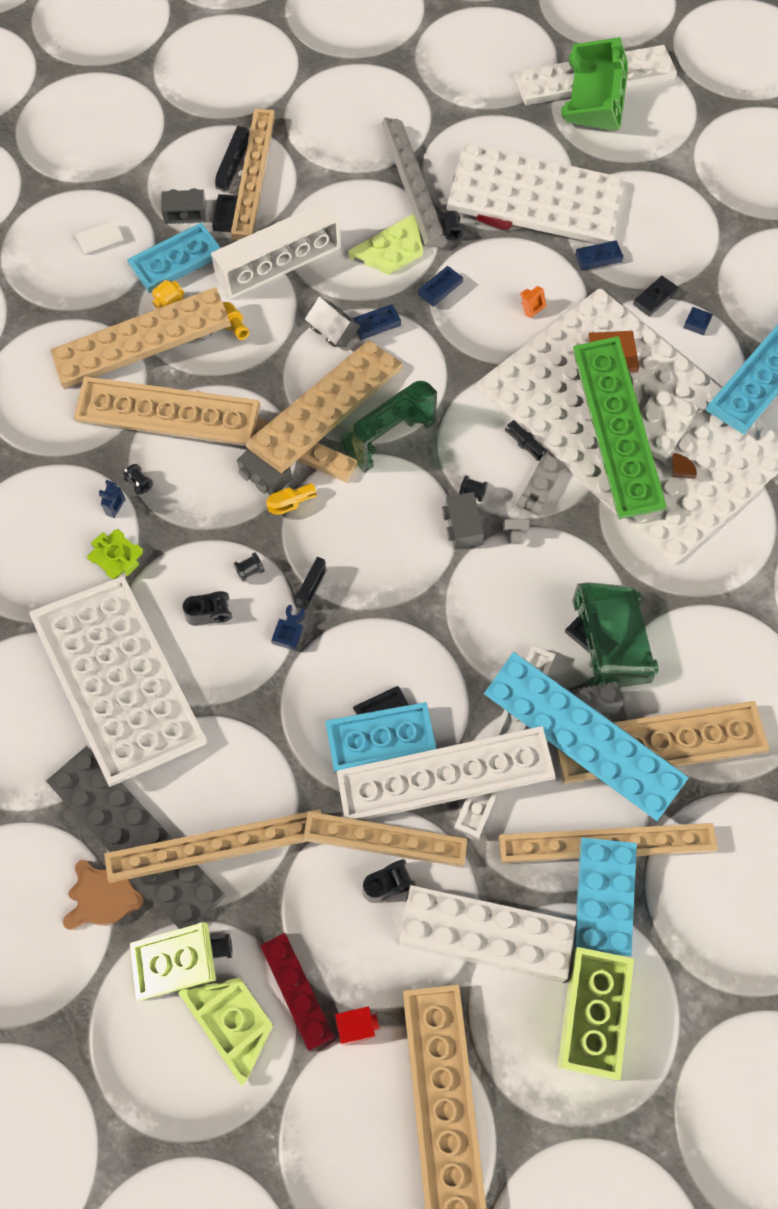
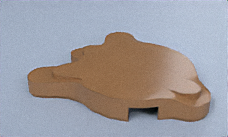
M80 860L75 865L78 881L68 893L69 898L77 901L78 905L63 918V925L68 930H74L86 923L110 926L116 924L118 920L132 911L139 910L144 903V898L141 893L133 888L128 879L109 883L106 870L95 869L88 861Z

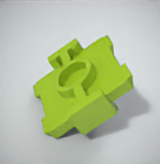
M117 528L109 536L102 532L91 542L94 550L87 555V559L93 564L98 565L111 579H117L123 573L128 576L139 566L137 559L143 554V549L137 544H132L124 537V533Z

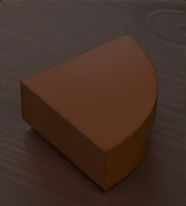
M673 453L672 477L696 479L697 470L692 461L681 454Z

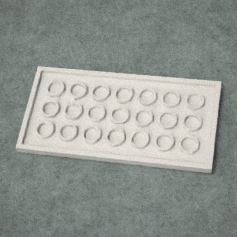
M464 142L446 210L457 211L476 217L478 214L503 221H511L512 225L601 244L613 241L625 178Z
M124 576L29 612L31 620L109 787L207 744V739Z

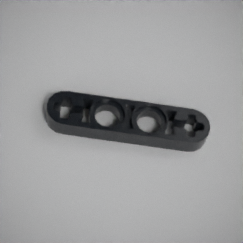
M238 125L234 131L216 174L215 187L218 190L228 191L248 145L250 135L248 127Z

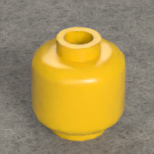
M164 280L153 289L152 296L154 300L152 304L156 309L184 299L185 292L176 281Z

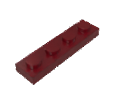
M286 933L260 945L308 1051L310 1052L335 1038Z

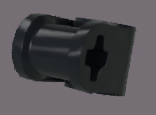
M217 591L186 598L182 605L186 621L193 626L229 621L232 619V613L228 608L229 594L224 591ZM192 609H200L198 613H189Z
M398 860L366 876L362 889L364 898L371 903H378L391 896L410 890L411 885L416 886V882L411 880L405 867L407 864L406 860ZM372 882H377L382 886V891L378 894H372L368 891L367 886Z

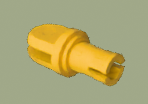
M223 302L231 326L225 329L232 330L239 340L246 339L250 331L242 323V314L231 302Z
M312 483L294 490L287 487L271 494L267 498V509L274 515H281L296 510L299 503L317 497L316 489Z

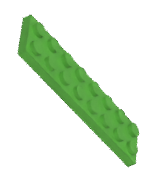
M619 336L573 346L575 361L618 520L665 510L667 507Z

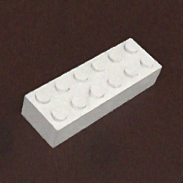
M324 201L263 230H259L252 235L239 239L232 244L219 248L211 253L217 283L230 300L341 248L339 217L329 203Z
M411 885L399 946L564 982L568 979L576 921Z

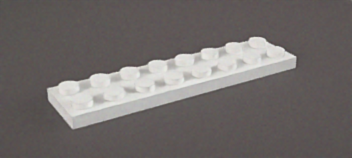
M665 45L626 51L628 59L626 87L676 78L677 71ZM569 62L515 71L514 78L526 106L570 98L575 72L573 66L569 65Z
M543 726L338 770L337 776L344 818L367 820L555 779V772Z

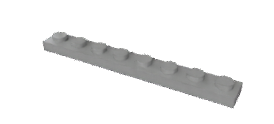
M384 117L381 124L425 246L444 248L447 241L402 120Z

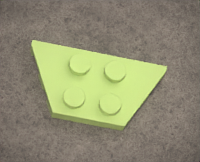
M414 214L348 250V257L352 260L355 257L363 260L366 266L377 268L380 272L388 275L423 255V247Z
M241 978L179 991V995L239 1084L243 1086L247 1082L274 1026Z

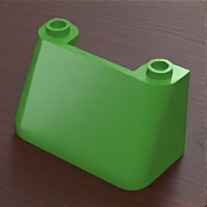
M621 37L573 44L572 53L569 54V65L573 66L575 72L571 101H566L565 105L562 106V119L571 124L606 130H620L628 77V59Z

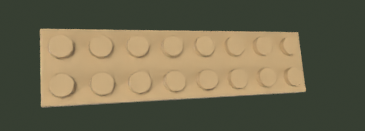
M214 287L50 350L60 383L65 389L83 382L84 376L92 378L229 327L231 323L218 289Z
M366 341L246 442L247 448L282 474L402 369L403 363L372 341Z
M84 376L74 420L79 423L246 446V442L254 436L261 403L259 400Z
M755 701L613 722L675 767L762 754L770 750ZM555 747L563 784L599 779Z
M459 985L404 990L403 1000L425 1209H486Z

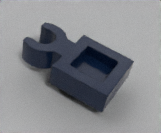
M106 480L105 491H99V496L102 497L101 506L107 516L115 518L126 499L121 488L117 487L116 483Z
M289 604L286 608L287 619L279 618L271 643L296 651L303 632V625L298 623L304 620L305 611L304 608H301L298 615H292L293 608Z

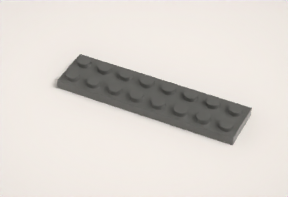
M87 745L46 780L50 787L109 852L173 839L121 782L111 787L108 786L93 752ZM198 865L133 878L178 929L198 924L226 897Z

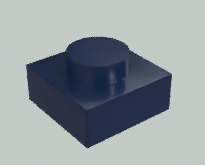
M692 307L683 328L704 336L713 314Z

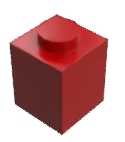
M369 1006L335 1014L342 1046L376 1038L374 1031L380 1030L376 1012L370 1013Z

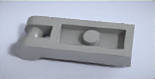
M543 454L523 494L518 500L517 507L530 509L533 514L539 516L564 468L565 462ZM530 497H531V498H534V499H536L537 501L535 502V501H533V500H530L529 498H530Z

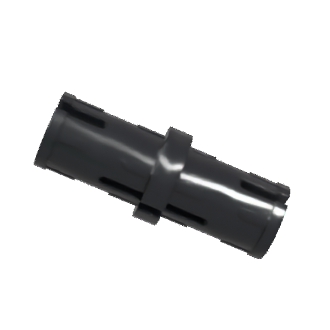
M515 420L507 425L508 428H505V432L518 442V446L521 449L527 450L535 460H541L543 452L547 453L548 450L534 439V435L531 432L525 431Z

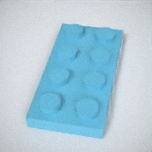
M201 222L127 259L148 293H151L164 280L175 281L213 262L211 253L221 247Z
M427 702L325 721L334 773H337L338 770L436 749Z
M580 838L574 950L580 947L614 955H632L637 843Z

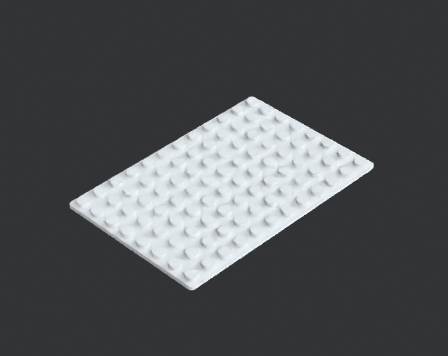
M597 289L480 379L476 387L512 421L515 420L525 431L531 432L534 435V439L546 448L553 458L565 462L564 468L617 515L575 361L573 346L588 343V334L591 332L633 331L639 370L638 372H630L633 379V389L640 414L657 387L698 407L695 416L666 463L653 457L666 502V509L622 519L669 563L676 564L778 474V434L760 419H757L747 433L743 435L706 411L708 404L722 388L604 290ZM673 453L681 454L692 461L697 470L696 479L672 477Z

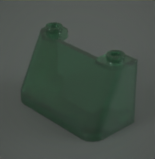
M426 381L413 382L349 427L341 435L342 449L351 458L357 460L358 466L366 473L374 467V461L371 456L376 453V449L371 444L373 441L403 420L410 427H413L415 423L424 424L426 429L436 423L437 391Z
M593 582L578 583L572 602L574 611H578V616L582 617L591 656L589 665L595 677L590 678L591 687L593 685L598 686V684L603 685V683L608 684V682L613 683V681L617 682L618 687L652 683L655 674H658L659 668L657 660L652 657L640 609V592L636 591L633 586Z

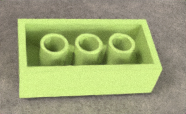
M580 947L572 951L557 1069L612 1081L621 1080L634 958Z

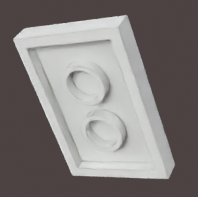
M658 387L642 410L641 417L652 456L666 463L695 416L698 407Z

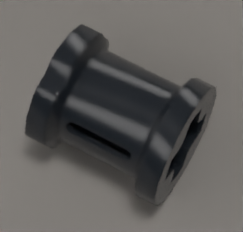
M448 211L442 216V223L446 228L444 234L448 240H457L462 237L464 232L460 226L461 217L457 211Z
M132 464L124 470L122 478L134 487V492L137 495H142L151 489L153 480L142 473V469L138 464Z
M465 475L460 486L459 495L474 492L475 498L482 502L488 482L484 481L482 483Z
M256 552L239 563L237 561L233 563L242 582H245L247 577L257 572L262 573L265 571Z
M230 933L225 934L223 937L210 939L213 959L226 956L228 959L233 957Z

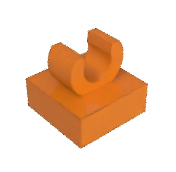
M536 286L532 290L525 289L520 293L523 301L521 304L524 307L526 316L532 318L546 307L543 288Z

